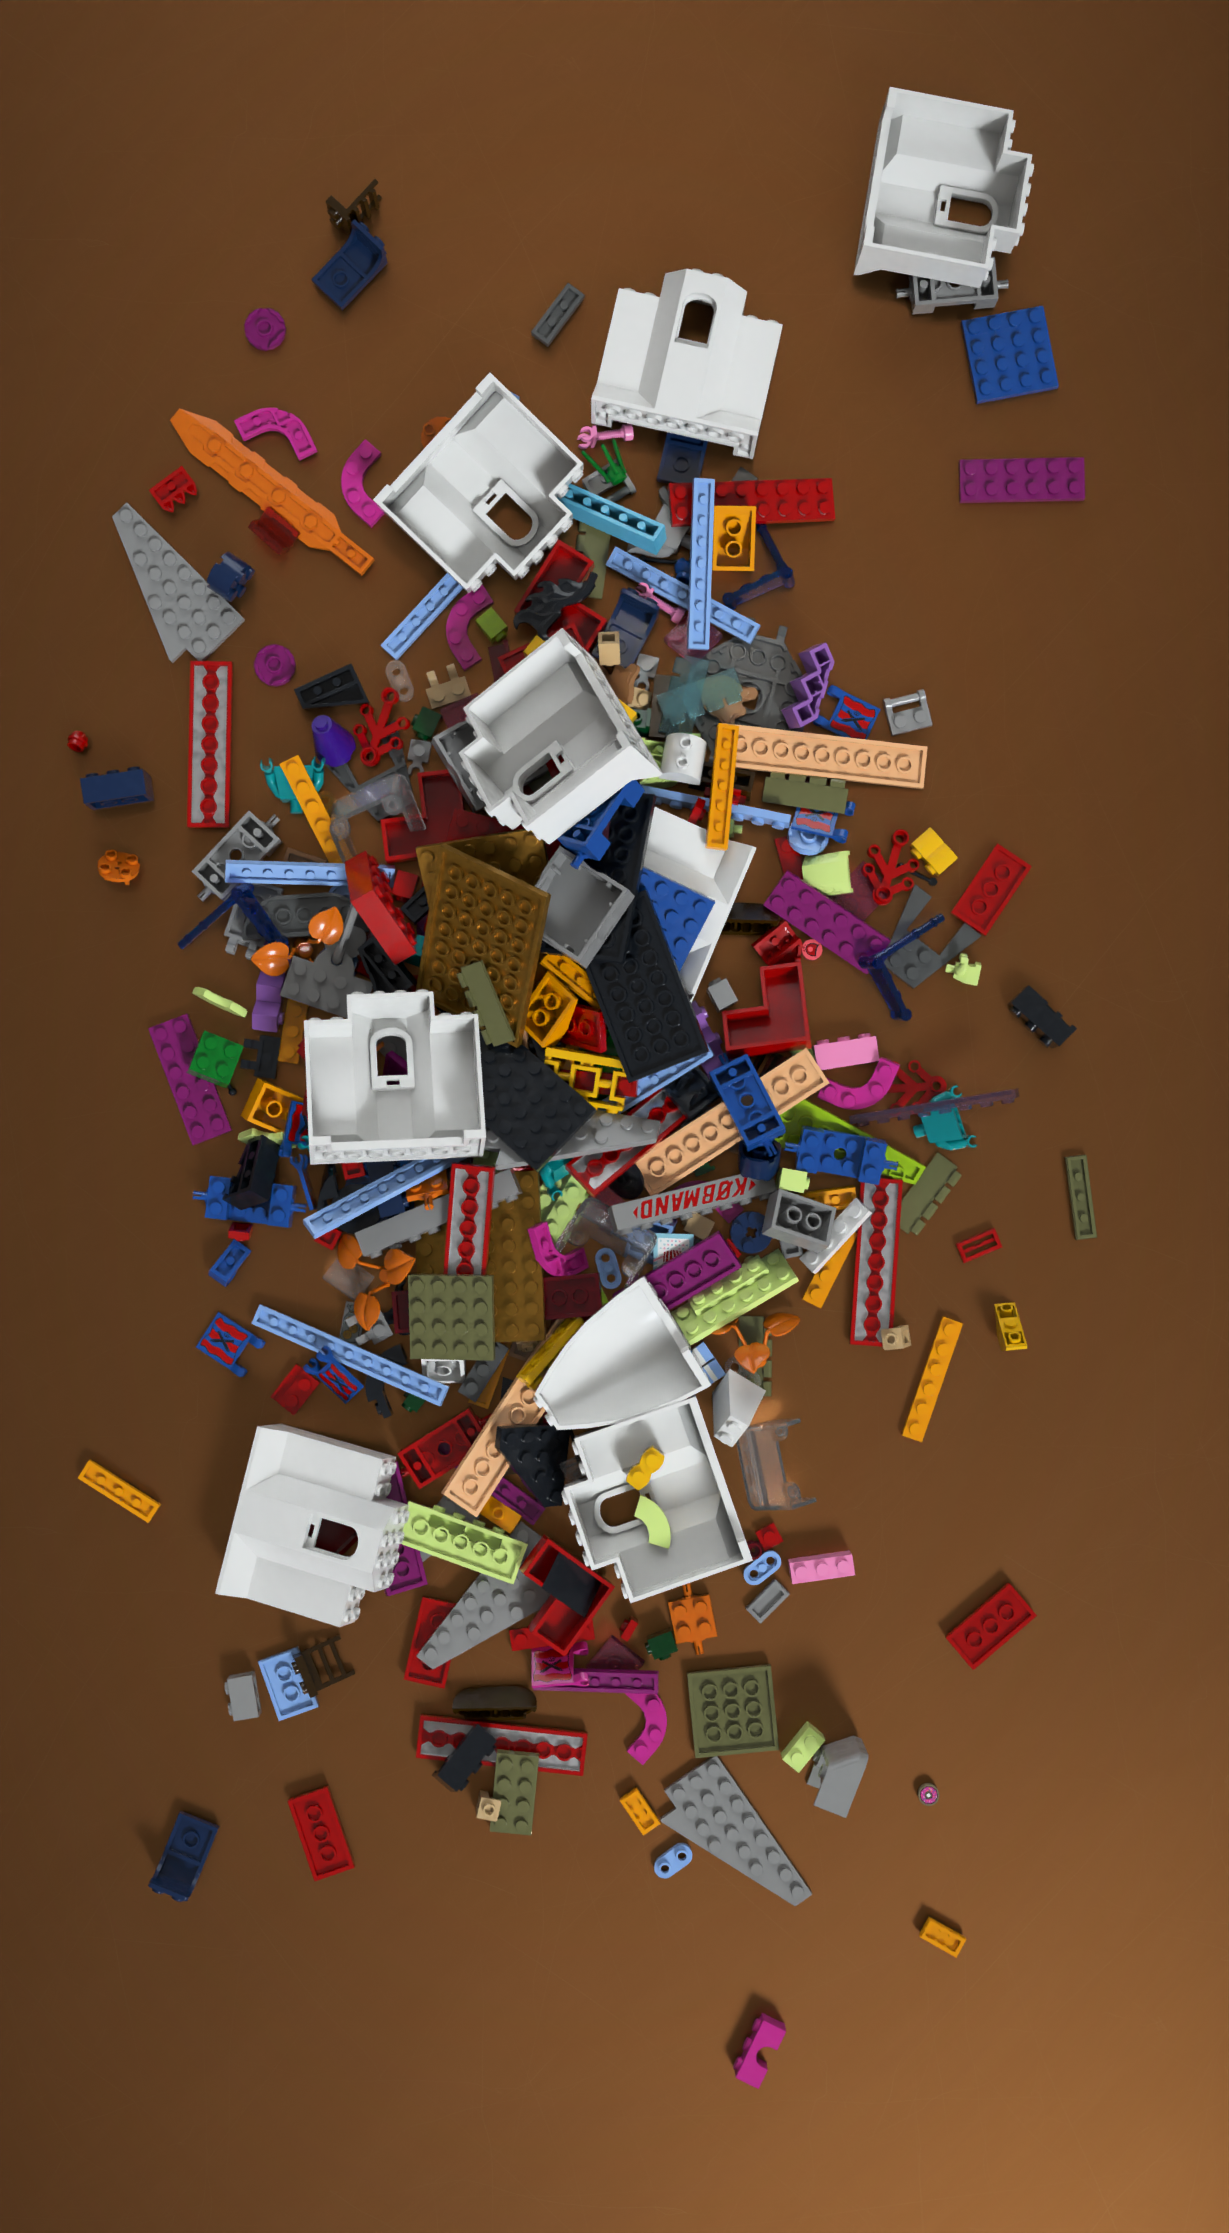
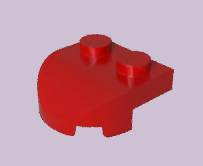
M784 919L776 927H772L751 944L761 960L768 966L801 961L803 943Z

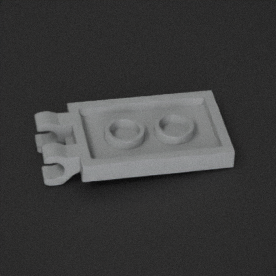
M241 883L224 932V936L229 938L225 948L226 953L235 955L237 946L240 944L248 947L245 957L251 960L258 947L264 946L268 939L243 941L244 924L247 917L258 904L271 897L283 895V888L270 884Z

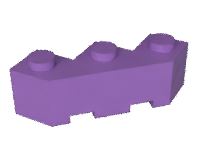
M826 642L816 644L799 653L807 673L790 681L798 701L781 710L789 729L800 728L818 718L821 699L824 698L829 682L827 681L835 662Z
M292 958L288 959L289 966L291 964ZM288 969L279 976H269L260 971L256 983V1002L252 1012V1029L277 1033L279 1024L283 1025L284 1012L282 1010L284 997L280 996Z
M694 1000L691 1003L703 1036L714 1053L713 1057L701 1063L704 1073L710 1080L709 1072L723 1066L718 1058L719 1055L723 1057V1051L720 1047V1044L723 1042L717 1032L713 1033L705 1019L709 1017L703 1006L699 1007Z

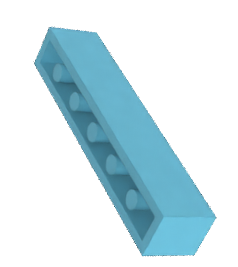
M573 484L568 486L569 491L562 499L557 498L573 513V519L654 555L658 554L667 539L664 524Z

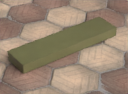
M1087 1156L1064 1157L1075 1240L1097 1238Z

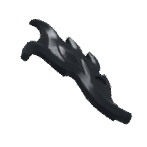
M590 572L587 581L579 583L566 578L559 579L558 585L551 581L540 582L537 584V587L544 588V590L531 594L525 599L526 602L532 601V604L515 615L513 620L515 629L517 630L520 624L527 623L537 630L538 636L544 641L548 640L550 637L547 636V632L562 616V608L585 600L596 587L595 581L598 575Z

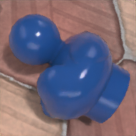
M680 558L674 567L677 574L675 579L689 585L690 558L689 561L685 560V558Z

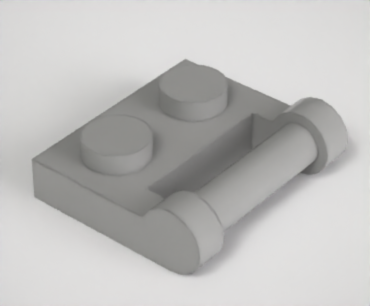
M608 463L602 467V469L606 473H608L606 469L610 466V464ZM598 471L582 479L586 490L598 496L614 487L611 482L607 484L604 477ZM627 473V478L623 481L625 487L605 499L615 503L629 493L632 495L637 492Z
M924 689L917 690V693L894 699H883L891 736L933 725ZM919 701L920 707L893 713L892 707Z

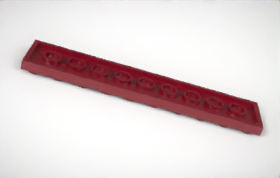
M600 1273L543 1278L545 1320L593 1316L603 1307ZM408 1290L391 1292L395 1334L408 1333Z

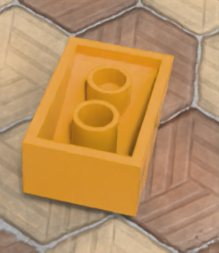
M714 505L712 570L754 571L756 506Z
M547 971L531 995L524 1029L542 1048L558 1044L568 1030L578 1002V998L551 971Z
M257 1078L240 1116L273 1132H284L291 1101L303 1103L304 1098Z

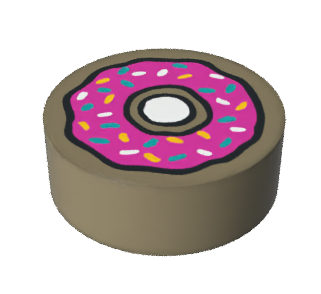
M924 1783L919 1787L917 1795L922 1804L932 1806L937 1803L939 1791L934 1784Z

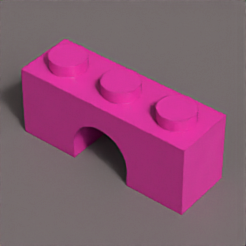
M764 2013L761 2014L759 2019H755L752 2026L753 2033L750 2038H746L742 2048L744 2051L741 2057L738 2056L733 2066L737 2079L759 2089L768 2071L767 2062L758 2058L757 2052L763 2047L778 2050L786 2033L784 2023Z

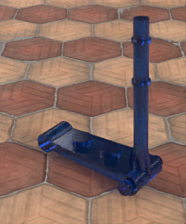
M756 524V527L776 563L777 571L762 576L752 584L747 583L733 593H725L722 597L723 603L732 610H735L737 605L784 585L786 588H792L795 584L793 570L784 562L767 530L766 524Z
M243 883L233 888L231 895L203 921H200L191 932L184 935V938L178 942V946L184 949L187 945L191 944L196 937L204 930H207L214 921L234 904H238L245 916L250 919L257 932L265 938L268 944L282 942L288 946L289 942L285 936L280 934L252 894L254 892L253 884Z
M941 913L934 918H930L929 921L920 927L913 929L912 932L884 950L871 956H863L858 961L861 968L868 969L889 1006L891 1018L894 1020L908 1021L912 1017V1012L906 1009L901 998L902 995L896 988L884 961L891 954L913 940L920 938L922 934L943 922L945 918Z

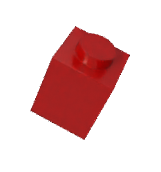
M398 870L391 892L396 897L395 900L406 903L416 893L420 877Z

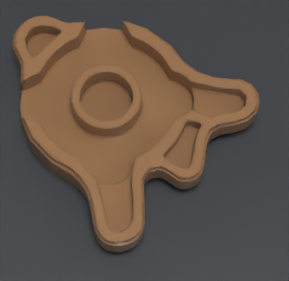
M634 663L630 664L627 668L615 665L611 674L606 667L600 666L618 699L626 705L632 704L634 682L640 672V667Z
M727 676L701 678L697 682L702 707L709 715L717 718L720 723L735 724L737 718L746 714V709L742 706V703L754 700L758 695L756 688L742 687L735 680Z

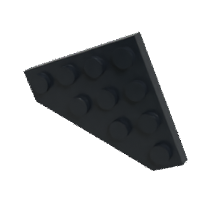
M549 1423L497 1426L495 1448L504 1456L511 1469L518 1474L526 1488L536 1497V1501L543 1507L562 1506L563 1498L561 1493L564 1490L570 1429L557 1430L554 1425L550 1426Z

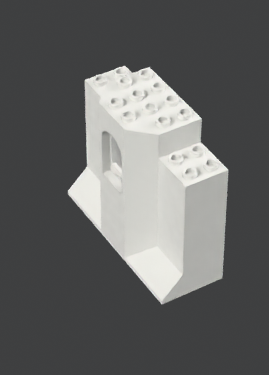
M889 87L878 124L853 275L886 270L980 288L983 280H987L989 271H991L994 258H991L992 251L1011 254L1013 247L1018 246L1020 236L1023 235L1025 227L1022 219L1023 216L1025 217L1028 203H1025V200L1030 193L1031 183H1028L1029 177H1032L1034 164L1031 163L1032 154L1011 151L1013 140L1010 139V136L1014 131L1016 120H1013L1014 110ZM951 197L987 205L992 214L990 222L985 226H976L948 220ZM942 201L946 202L944 211H940Z
M696 268L665 273L660 297L649 292L639 293L631 288H619L597 384L591 398V423L611 428L613 420L731 446L734 447L733 455L753 459L783 324H779L775 320H761L753 315L743 316L747 291L719 273H704ZM689 302L712 306L714 309L707 344L678 338L684 310Z
M490 372L475 388L476 393L390 486L387 484L373 499L376 505L468 593L471 591L476 592L483 584L481 580L485 575L489 577L497 569V563L511 577L517 580L518 578L522 579L530 571L529 568L533 564L537 566L543 560V553L547 549L552 550L562 532L565 533L573 524V513L557 498L562 499L569 491L568 486L572 481L577 483L584 475L583 463ZM505 493L532 519L530 532L519 540L510 538L486 515ZM494 494L497 495L488 505L487 502L491 499V497Z
M563 628L463 708L467 715L465 717L467 723L475 730L473 734L476 739L459 752L463 760L461 765L470 774L468 777L470 782L477 787L478 791L476 793L478 797L485 802L486 806L484 808L491 817L495 816L502 826L507 825L512 830L522 824L528 832L531 830L538 840L543 839L549 845L630 781L659 777L663 774L595 658ZM560 755L564 759L562 763L558 759V756ZM550 759H553L560 773L534 794L525 795L523 793L525 780Z
M654 807L643 866L715 900V904L679 972L685 989L695 996L756 851V847L728 840V849L726 851L705 848L706 829Z
M420 989L416 992L397 990L394 993L375 991L372 994L353 992L347 994V1019L332 1017L330 1020H321L320 1018L304 1020L310 1165L483 1157L486 1128L478 1014H473L472 1012H463L460 1015L441 1013L435 1016L433 991ZM397 1036L405 1041L408 1075L378 1076L376 1044L380 1038ZM387 1081H399L400 1085H387Z
M695 1394L681 1402L617 1424L602 1426L574 1437L575 1441L572 1442V1447L575 1455H580L581 1462H579V1468L582 1476L587 1475V1477L565 1484L564 1490L561 1493L565 1505L569 1504L570 1506L568 1515L572 1526H577L575 1535L579 1546L583 1545L585 1549L582 1556L586 1567L590 1566L591 1570H595L614 1563L617 1578L622 1577L623 1580L621 1584L623 1596L625 1599L629 1598L630 1603L753 1561ZM652 1445L664 1454V1462L656 1472L651 1474L649 1482L639 1492L642 1496L649 1493L651 1500L664 1512L671 1532L669 1549L649 1543L648 1528L641 1519L638 1518L611 1527L603 1521L600 1514V1505L603 1500L635 1489L626 1481L627 1474L633 1465L639 1463L642 1453Z
M285 1424L257 1426L215 1594L247 1598L337 1627L355 1622L360 1615V1608L358 1607L360 1599L364 1597L365 1590L377 1592L391 1586L394 1579L393 1568L399 1559V1544L403 1542L405 1535L403 1532L404 1524L407 1523L410 1515L408 1504L386 1498L391 1491V1476L395 1473L397 1463H395L396 1457ZM322 1518L355 1529L358 1536V1546L353 1555L344 1556L315 1547ZM311 1524L315 1525L312 1537L308 1536Z

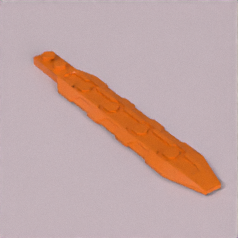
M180 408L170 419L190 454L229 481V485L253 500L261 507L262 511L271 518L277 519L309 548L330 551L360 576H363L375 561L372 556L341 532L335 514L321 503L315 502L298 488L297 484L287 476H282L255 451L252 452L216 420Z

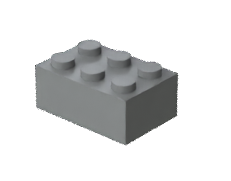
M778 1189L769 1195L761 1234L820 1253L829 1247L836 1208Z

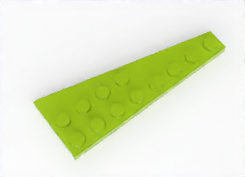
M804 1099L779 1115L786 1127V1133L775 1138L778 1143L780 1142L781 1148H784L785 1142L798 1144L802 1125L875 1137L811 1101ZM887 1144L886 1160L898 1162L897 1171L884 1168L881 1175L916 1185L926 1166ZM838 1148L834 1152V1156L837 1159H842L846 1155V1151L843 1148Z

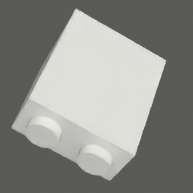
M729 1369L712 1393L714 1437L722 1443L733 1447L749 1427L766 1390Z

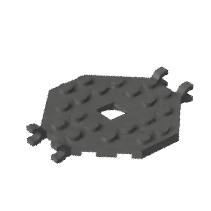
M747 617V618H749L750 620H752V621L755 622V619H754V618ZM779 626L776 640L756 635L751 645L734 637L692 661L682 704L697 730L701 733V737L707 742V747L711 752L710 763L714 761L716 730L720 721L709 715L702 707L700 692L697 689V682L701 678L727 676L735 680L740 686L754 687L760 691L755 709L745 708L746 714L735 720L736 725L803 732L804 726L789 729L781 711L798 701L790 681L803 675L784 643L788 627Z

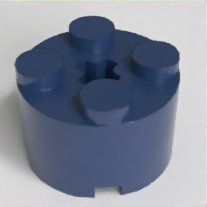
M228 551L220 557L223 561L220 564L215 563L207 578V583L209 584L207 587L227 601L232 602L236 596L239 598L243 596L246 591L245 584L247 580L252 578L255 570Z
M775 1139L772 1141L777 1153L769 1157L764 1146L747 1152L741 1140L738 1150V1168L741 1176L756 1180H772L780 1167V1142L778 1143Z
M746 1211L740 1213L732 1220L729 1234L732 1243L737 1249L753 1254L761 1252L769 1245L772 1237L761 1234L765 1219L764 1215L754 1211ZM748 1227L756 1229L753 1238L746 1236Z

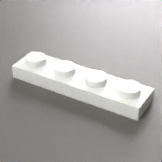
M855 1198L834 1220L829 1247L820 1253L807 1250L799 1259L812 1273L816 1274L872 1212L859 1199Z

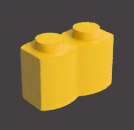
M931 827L910 845L912 855L917 860L921 858L926 863L924 867L931 875L939 876L958 859Z
M653 1445L648 1447L642 1453L639 1463L633 1465L629 1470L626 1481L637 1490L644 1488L649 1482L651 1474L662 1466L664 1454Z

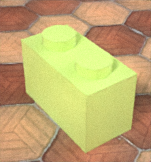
M779 1168L775 1181L776 1189L804 1193V1189L808 1190L810 1177H807L808 1172Z
M806 1721L781 1752L782 1760L799 1773L824 1743L825 1737L823 1733Z

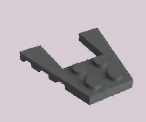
M399 731L381 739L382 742L386 744L395 736L400 738ZM395 740V741H394V746L397 747L398 744H399V741H398V740ZM403 748L400 750L393 749L388 752L395 764L394 767L358 785L347 763L338 767H330L325 764L378 823L381 822L380 819H388L416 804Z
M916 884L912 888L892 935L891 942L887 946L880 963L912 989L981 937L977 931L964 923L940 955H938L907 931L911 923L932 898Z

